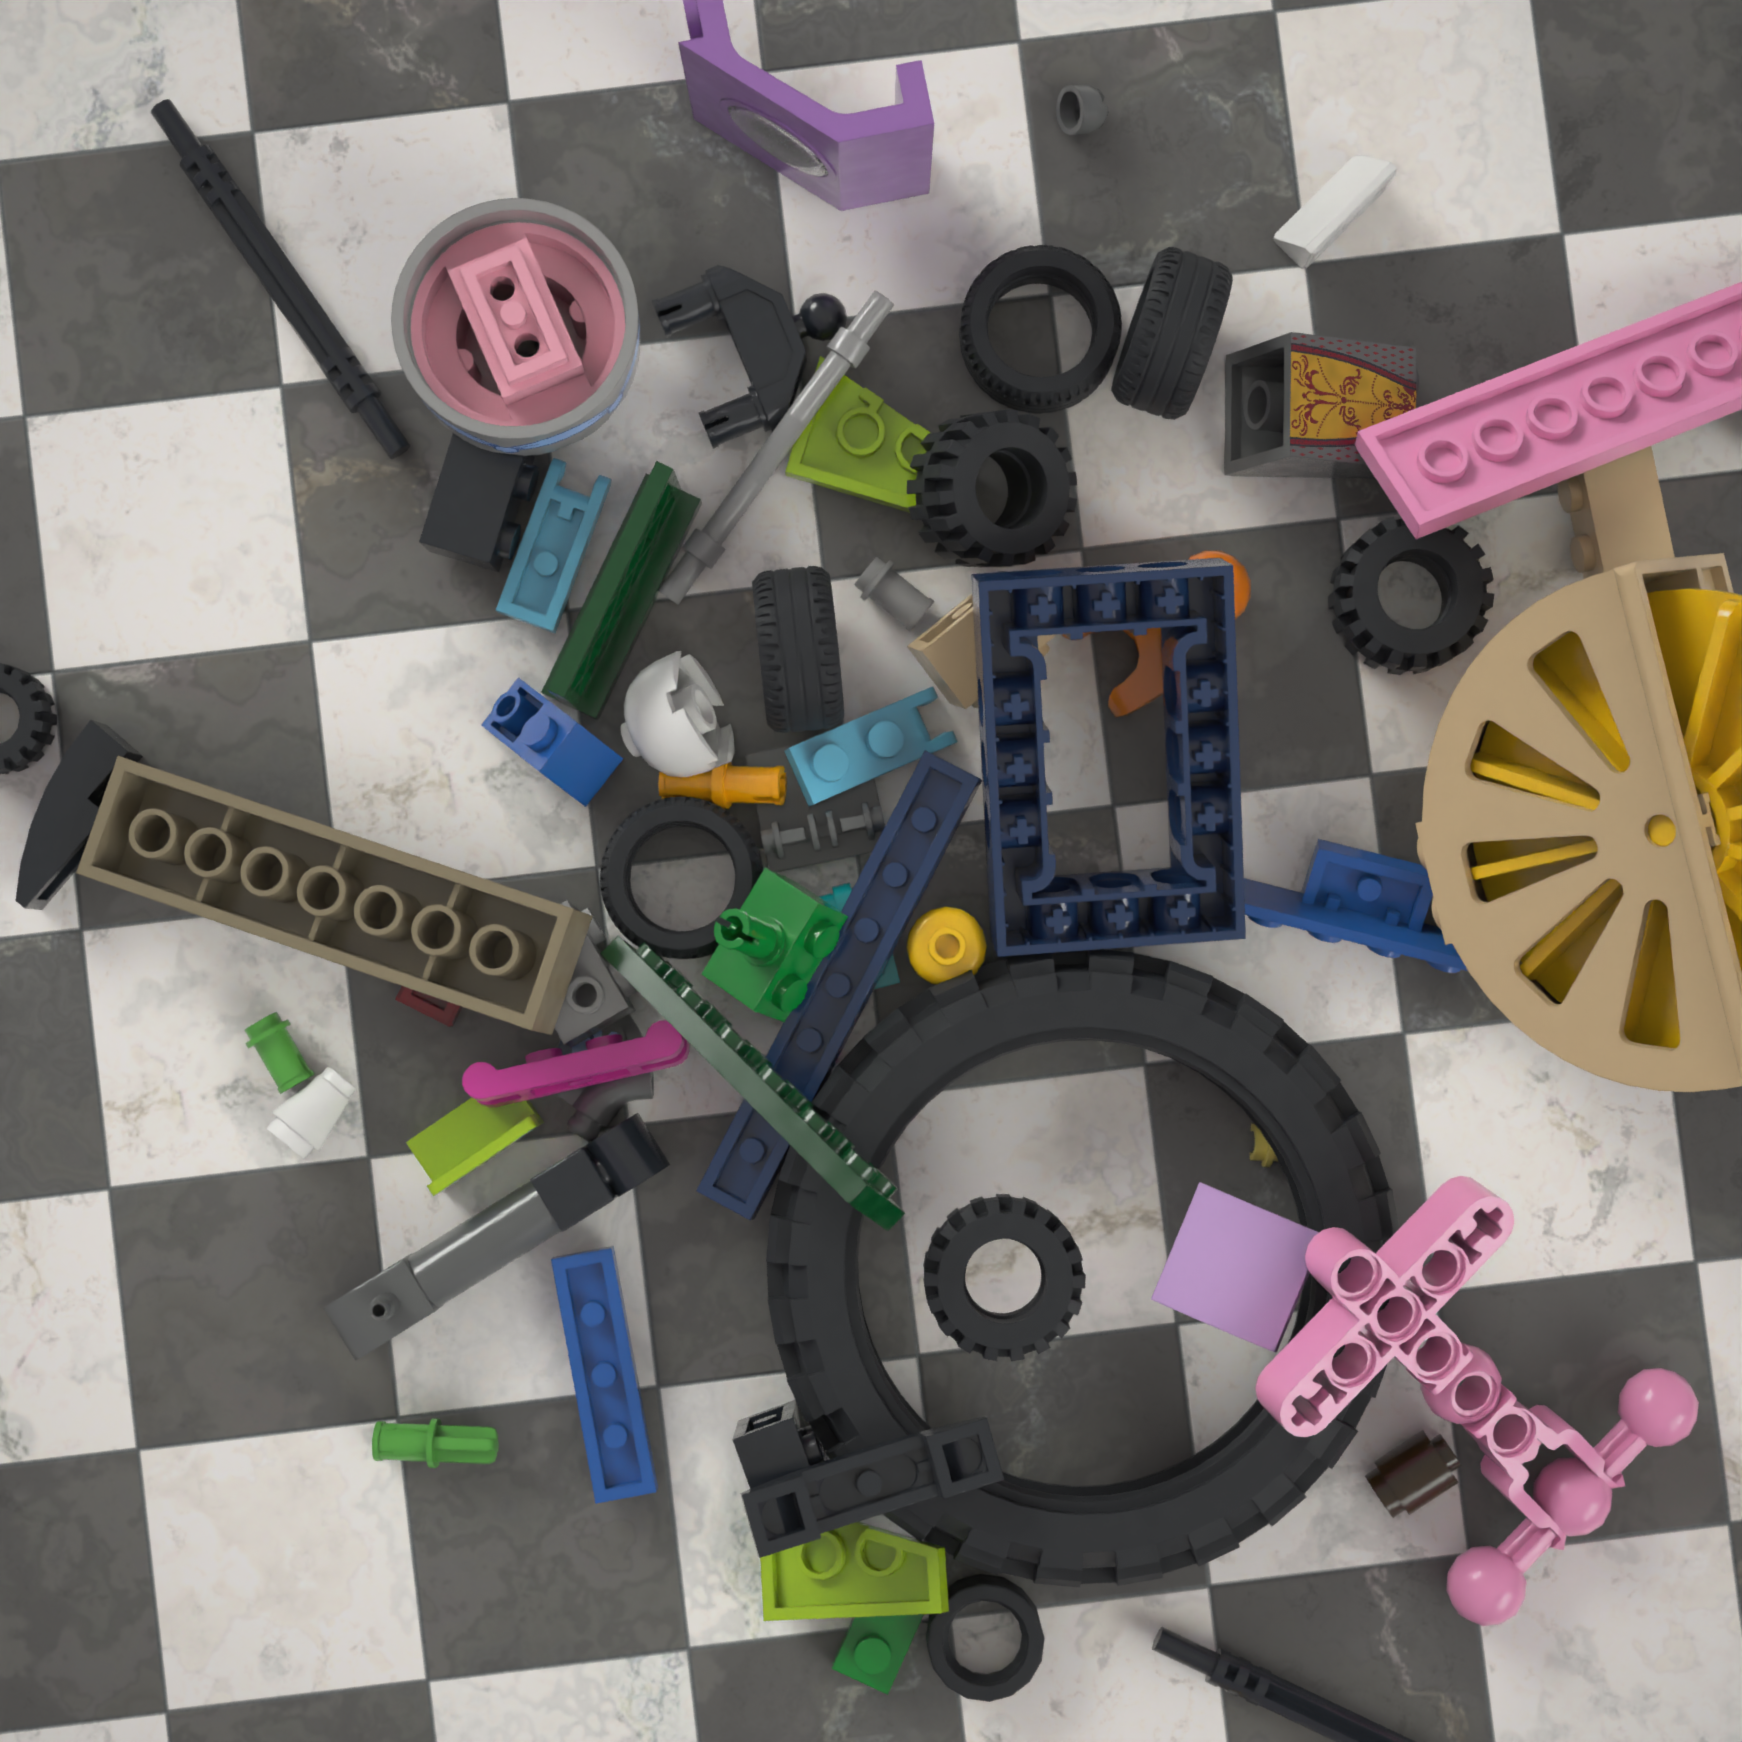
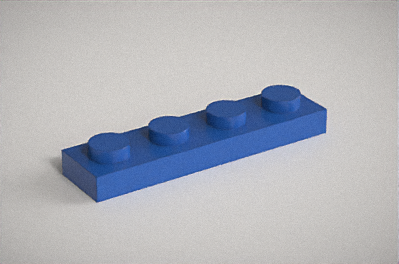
M614 1246L553 1257L551 1263L595 1503L655 1493L658 1490V1484Z

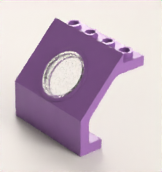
M683 0L690 40L678 42L694 120L840 211L929 194L934 118L922 60L896 65L895 105L850 114L837 113L742 58L734 49L730 39L723 0Z

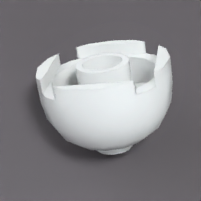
M676 651L641 670L630 684L624 703L626 722L621 724V735L627 749L633 756H642L651 767L668 776L689 777L711 771L714 768L731 762L735 753L731 724L720 728L713 706H724L720 694L708 673L696 658L690 654L681 658V651Z

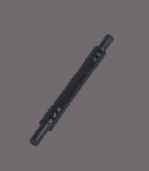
M170 99L156 104L152 108L151 114L181 156L180 167L349 411L360 414L390 459L402 455L410 448V444L378 398L381 395V391L370 378L365 368L361 365L356 355L277 244L210 145H202Z
M1164 1627L1159 1629L1154 1639L1152 1650L1205 1674V1682L1215 1687L1224 1688L1226 1692L1234 1696L1243 1697L1247 1702L1255 1706H1262L1335 1742H1416L1280 1678L1261 1666L1257 1667L1242 1657L1238 1658L1221 1647L1215 1652Z

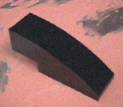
M94 720L88 722L66 751L45 788L30 825L20 863L15 901L25 909L43 910L78 869L117 756L139 762L143 757L106 724Z

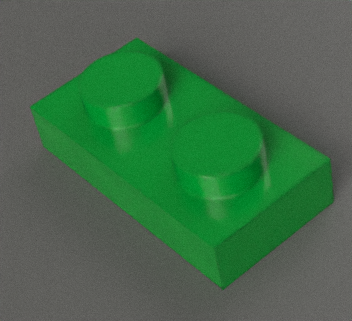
M924 1614L853 1617L832 1662V1669L888 1695Z

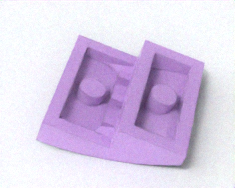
M1199 1182L1151 1300L1248 1342L1277 1352L1310 1273L1305 1262L1307 1246L1319 1232Z

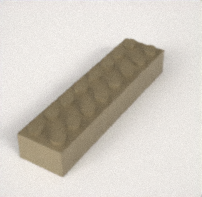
M117 756L76 872L79 875L522 1028L549 1035L553 1034L593 917L576 909Z

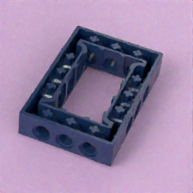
M1221 558L971 574L990 940L997 956L1246 939L1233 565ZM1147 628H1161L1170 867L1055 875L1056 859L1055 853L1049 844L1047 805H1053V796L1046 783L1044 743H1050V733L1043 721L1041 680H1047L1045 659L1038 650L1037 636L1065 634L1070 640L1083 639V633L1128 630L1134 636L1147 635Z

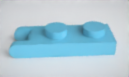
M553 458L496 607V611L500 614L556 634L612 482L611 478L599 475L593 485L590 497L559 486L565 474L566 462Z
M934 686L786 749L784 752L808 806L815 805L921 758L925 750L932 754L957 743L958 741L953 731L941 733L931 740L917 708L928 705L938 698Z

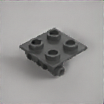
M796 744L745 754L747 766L775 767L776 765H782L787 776V792L783 805L755 803L763 848L770 870L777 873L872 853L885 828L875 779L809 807L784 752Z

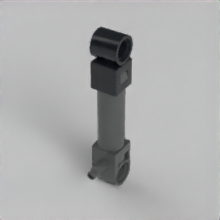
M636 1113L531 1178L528 1183L417 1252L404 1257L323 1309L356 1361L557 1233L566 1231L617 1197L668 1167L670 1163L639 1113Z

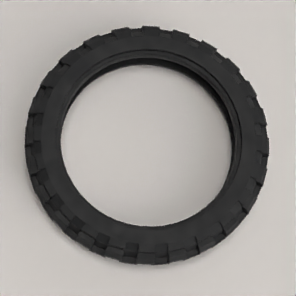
M1098 949L1018 955L981 965L976 975H973L972 970H969L959 976L934 985L894 1010L869 1031L835 1067L812 1101L814 1105L812 1108L826 1121L829 1120L855 1145L854 1150L860 1156L880 1170L896 1141L919 1112L950 1084L975 1068L1003 1055L1028 1047L1061 1041L1093 1040L1127 1044L1169 1057L1196 1071L1219 1087L1242 1108L1261 1131L1281 1165L1297 1208L1299 1224L1317 1232L1332 1227L1343 1228L1375 1253L1399 1229L1393 1189L1389 1188L1379 1157L1381 1152L1362 1112L1358 1111L1340 1083L1341 1079L1315 1048L1284 1022V1019L1247 993H1243L1204 972L1173 961L1134 952ZM790 1145L778 1178L770 1214L766 1256L768 1305L775 1345L778 1347L787 1383L805 1421L811 1426L830 1459L889 1440L933 1429L901 1395L885 1370L870 1335L861 1299L858 1267L860 1233L864 1214L848 1204ZM1348 1258L1346 1261L1342 1263L1338 1270V1273H1341L1343 1270L1347 1268L1351 1261V1258ZM1310 1273L1301 1293L1297 1317L1289 1342L1333 1298ZM1390 1298L1382 1303L1378 1313L1387 1306ZM1343 1345L1336 1351L1333 1358L1341 1354V1352L1345 1348V1345ZM1387 1365L1326 1428L1313 1436L1297 1437L1287 1432L1257 1399L1238 1422L1215 1442L1189 1459L1145 1477L1108 1485L1069 1486L1024 1479L1002 1471L1004 1476L1002 1481L946 1499L937 1496L884 1513L883 1516L920 1542L924 1540L945 1547V1552L954 1556V1560L998 1575L1000 1572L1033 1580L1034 1584L1080 1588L1081 1584L1116 1583L1117 1586L1160 1579L1163 1578L1162 1574L1196 1563L1199 1567L1239 1548L1240 1542L1268 1524L1272 1527L1307 1497L1305 1493L1328 1467L1333 1469L1357 1434L1358 1430H1356V1427L1372 1397L1376 1398Z

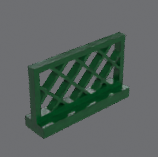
M656 461L650 475L645 474L541 691L543 695L596 720H599L660 593L658 590L665 582L702 505L700 498L681 489L673 468Z

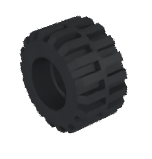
M1006 409L960 415V418L948 419L938 425L940 432L929 433L920 443L927 452L913 456L910 468L917 471L916 480H907V494H915L916 505L908 507L912 520H922L924 527L918 531L925 543L938 542L934 551L943 559H956V565L982 568L1025 565L1036 561L1035 555L1050 552L1056 546L1052 537L1065 535L1070 524L1063 518L1065 513L1075 512L1077 499L1069 497L1070 486L1077 485L1076 472L1068 473L1065 464L1072 457L1067 447H1056L1055 442L1059 435L1052 427L1039 428L1040 418L1032 414L1018 415V410ZM988 456L994 459L1001 467L1008 487L1006 506L995 523L991 522L984 515L976 497L977 474Z
M1394 516L1381 521L1374 528L1367 530L1341 556V563L1333 571L1330 583L1334 584V589L1328 596V609H1335L1337 618L1332 621V625L1336 634L1343 631L1349 642L1344 645L1352 655L1360 652L1365 656L1366 659L1363 663L1373 669L1383 666L1388 668L1387 673L1401 675L1407 671H1413V674L1427 672L1466 651L1474 643L1473 638L1483 632L1488 622V619L1484 617L1485 612L1493 607L1494 593H1487V584L1494 580L1491 567L1482 569L1479 559L1486 554L1479 543L1471 548L1464 541L1469 533L1459 525L1453 530L1443 528L1415 539L1403 519L1395 520ZM1400 561L1415 563L1425 568L1435 578L1440 588L1442 603L1439 616L1432 625L1424 629L1406 628L1394 622L1385 613L1378 596V581L1381 572L1388 565Z
M996 1194V1197L983 1199L981 1196L970 1200V1204L965 1207L953 1210L947 1215V1220L940 1228L937 1227L932 1235L931 1244L928 1252L926 1251L923 1263V1281L927 1303L931 1314L933 1313L938 1322L939 1328L947 1337H952L957 1342L958 1347L966 1352L971 1353V1351L982 1354L983 1359L997 1361V1357H1010L1011 1361L1023 1360L1026 1353L1036 1350L1040 1354L1051 1348L1049 1342L1057 1336L1062 1339L1070 1329L1068 1323L1073 1315L1078 1316L1083 1303L1080 1299L1082 1288L1085 1289L1086 1274L1083 1272L1081 1262L1083 1258L1071 1233L1050 1210H1046L1035 1201L1025 1197L1021 1199L1011 1197L1010 1194ZM998 1239H1011L1027 1246L1036 1256L1041 1269L1040 1287L1035 1296L1024 1307L1008 1313L990 1312L980 1307L970 1296L965 1281L967 1264L973 1253L984 1244Z

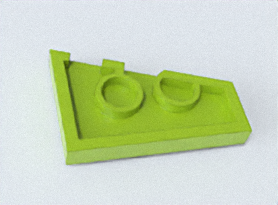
M822 356L819 357L816 371L825 360ZM844 375L793 445L785 475L909 512L908 507L916 505L915 494H907V480H916L917 471L910 468V464L914 455L927 452L920 443L930 432L918 423L915 425L885 404L884 400L866 387L862 388Z
M862 1522L849 1524L821 1533V1539L760 1558L763 1621L941 1614L949 1612L945 1547L925 1541L920 1542L915 1538Z

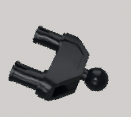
M717 265L705 270L706 274L701 275L702 282L659 300H652L666 337L714 316H717L719 321L724 319L752 385L747 387L748 394L707 411L698 412L713 449L719 447L722 443L763 427L765 432L774 431L795 401L807 364L806 350L801 339L809 336L819 341L831 340L839 328L846 325V309L838 298L827 293L814 294L805 300L799 314L791 316L781 293L733 269Z

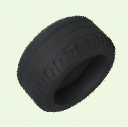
M1053 245L1020 247L1006 252L990 262L971 284L961 312L959 328L961 354L965 366L975 383L984 393H987L990 398L1001 405L1003 404L1010 409L1033 414L1061 411L1080 403L1091 395L1107 376L1120 344L1122 332L1121 311L1110 282L1085 257L1075 254L1069 249L1054 247ZM1045 284L1060 288L1073 296L1085 310L1092 328L1090 346L1081 362L1067 372L1049 377L1029 376L1005 364L996 354L989 341L988 320L994 305L1006 293L1025 285Z
M1168 247L1157 253L1138 300L1115 371L1111 391L1118 402L1126 406L1131 405L1132 408L1147 411V413L1156 416L1161 415L1165 419L1175 420L1186 415L1202 381L1228 304L1233 276L1226 265L1175 247Z
M818 566L777 569L775 571L767 570L759 573L752 581L767 726L779 733L818 730L822 727L828 729L837 726L844 718V701L830 574Z
M664 798L644 805L634 811L612 834L601 862V895L612 922L636 946L640 947L645 942L661 957L672 959H696L709 956L715 952L719 945L714 936L715 923L718 922L730 927L731 922L718 916L708 925L691 931L669 930L652 922L642 913L632 894L630 878L636 854L649 838L668 828L688 826L710 833L727 849L735 871L734 891L724 911L734 908L740 910L763 872L761 856L756 843L747 829L724 808L699 798Z

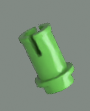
M274 1012L244 1030L250 1039L245 1044L248 1049L253 1046L255 1047L278 1087L277 1090L282 1094L315 1074L308 1067L286 1029L291 1023L288 1019L282 1021L279 1014Z

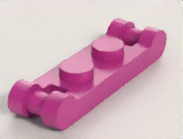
M660 1020L653 1023L648 1028L645 1037L623 1041L622 1035L619 1034L601 1036L588 1040L585 1043L587 1050L563 1055L560 1048L539 1050L525 1056L526 1064L500 1070L486 1062H476L465 1070L462 1077V1085L465 1092L483 1106L489 1108L500 1107L675 1067L687 1059L690 1052V1044L667 1020Z

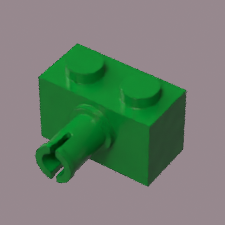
M764 868L740 910L737 908L728 909L720 915L724 920L731 922L730 927L718 922L715 923L714 936L719 945L701 975L751 1010L785 1022L790 1012L796 1009L803 1001L807 992V984L822 959L835 948L839 939V931L848 916L796 881Z

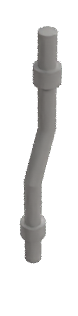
M874 291L848 328H839L826 346L830 353L788 409L702 531L696 528L682 548L686 553L658 590L660 593L678 605L706 566L710 569L713 568L726 550L721 546L812 418L849 367L856 369L869 352L870 347L867 345V342L894 306L887 297L878 291Z

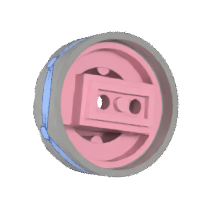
M526 198L497 199L473 205L453 214L432 229L413 250L400 273L392 302L391 327L394 347L400 366L408 381L429 411L442 425L464 441L491 452L523 456L541 455L557 451L583 440L597 431L614 413L626 397L637 371L641 344L640 322L635 288L625 262L611 241L592 223L575 212L546 201ZM533 340L539 344V350L532 357H522L517 354L518 346L522 342Z

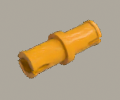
M729 762L711 771L689 777H673L659 772L658 788L659 796H662L661 799L693 797L712 802L724 809H729L732 803L783 805L787 792V776L782 765H776L775 767L733 766L732 762Z

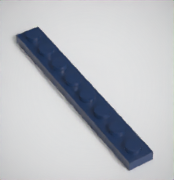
M926 750L921 756L841 911L848 918L839 931V939L835 948L822 959L807 984V992L803 1001L796 1009L790 1012L786 1021L783 1022L766 1055L773 1064L771 1067L784 1080H789L811 1102L828 1079L982 782L980 778ZM743 1099L696 1191L744 1218L753 1220L786 1159L790 1144Z

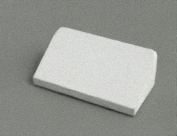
M1364 155L1352 157L1275 233L1273 238L1275 243L1301 269L1304 267L1308 268L1388 188L1397 174L1395 172L1397 167L1392 162Z

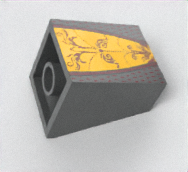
M1289 332L1226 355L1224 475L1241 477L1376 479L1356 449L1357 433L1362 429L1416 409V394L1419 389V374L1416 370L1417 348Z

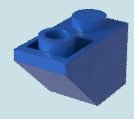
M519 677L510 689L497 699L491 713L481 724V726L585 807L623 760L620 755Z

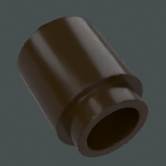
M1424 1430L1376 1460L1374 1463L1377 1468L1366 1474L1365 1477L1384 1507L1394 1518L1405 1510L1409 1515L1458 1484L1459 1482L1452 1472L1462 1465L1441 1434L1430 1440Z

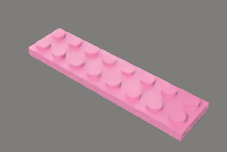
M1742 282L1362 429L1357 433L1356 449L1415 539H1418L1742 409Z

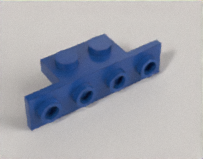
M1318 839L1301 892L1244 878L1245 915L1261 926L1278 928L1286 925L1306 930L1311 936L1324 942L1338 943L1341 940L1366 945L1369 950L1384 957L1397 958L1405 955L1425 960L1430 966L1443 972L1457 973L1460 970L1468 971L1453 944L1445 945L1442 930L1437 926L1424 923L1433 893L1427 870L1421 864Z

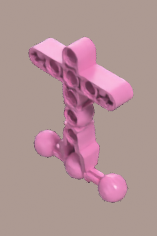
M1458 1176L1442 1184L1376 1253L1343 1228H1328L1312 1238L1305 1254L1306 1267L1310 1274L1333 1298L1263 1369L1258 1376L1255 1389L1257 1399L1261 1405L1287 1432L1297 1437H1309L1316 1435L1326 1428L1393 1357L1406 1368L1410 1375L1421 1383L1420 1389L1431 1411L1446 1421L1461 1424L1485 1454L1480 1463L1483 1476L1526 1517L1497 1548L1490 1545L1472 1547L1459 1555L1448 1571L1447 1593L1458 1614L1481 1626L1502 1624L1517 1614L1525 1600L1526 1579L1523 1574L1549 1547L1564 1550L1566 1536L1587 1535L1603 1525L1611 1511L1612 1489L1625 1486L1621 1472L1647 1445L1653 1447L1673 1446L1689 1436L1697 1421L1699 1402L1687 1380L1676 1372L1663 1368L1643 1369L1627 1380L1619 1394L1618 1414L1621 1420L1594 1448L1578 1431L1547 1406L1535 1405L1528 1409L1518 1402L1516 1396L1501 1384L1502 1378L1490 1355L1476 1346L1461 1343L1457 1335L1436 1315L1448 1300L1505 1243L1514 1225L1513 1211L1506 1201L1473 1178ZM1434 1252L1430 1262L1423 1267L1426 1258ZM1348 1258H1351V1261L1347 1268L1343 1270L1341 1273H1338V1270L1342 1263L1346 1261ZM1390 1298L1387 1306L1378 1313L1382 1303ZM1428 1339L1424 1347L1418 1350L1421 1343ZM1345 1345V1348L1341 1352V1354L1333 1358L1336 1351L1340 1347ZM1462 1380H1464V1382L1462 1383V1385L1457 1388V1386L1459 1385V1383H1460ZM1541 1444H1544L1551 1450L1564 1445L1575 1457L1557 1458L1542 1468L1534 1482L1532 1499L1524 1491L1523 1485L1526 1483L1529 1473L1522 1463L1533 1460L1537 1456Z

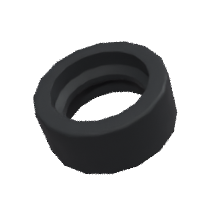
M978 1574L957 1580L947 1588L949 1612L929 1614L926 1643L932 1668L946 1687L966 1699L991 1702L1012 1696L1031 1681L1042 1662L1045 1638L1037 1608L1021 1587L1004 1577ZM980 1601L996 1602L1009 1609L1019 1622L1022 1634L1020 1649L1014 1660L1002 1670L989 1674L972 1672L960 1665L951 1653L948 1642L950 1625L956 1614L967 1605Z

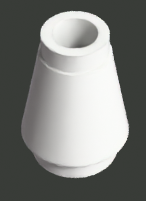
M328 1066L321 1075L316 1076L272 1112L276 1117L267 1129L301 1158L305 1159L314 1148L317 1151L321 1150L349 1102V1098L356 1089Z

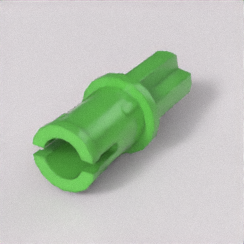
M439 1418L431 1419L429 1424H397L377 1421L372 1437V1455L375 1461L427 1462L429 1468H437L440 1462L491 1464L495 1462L499 1447L498 1433L493 1427L442 1425Z

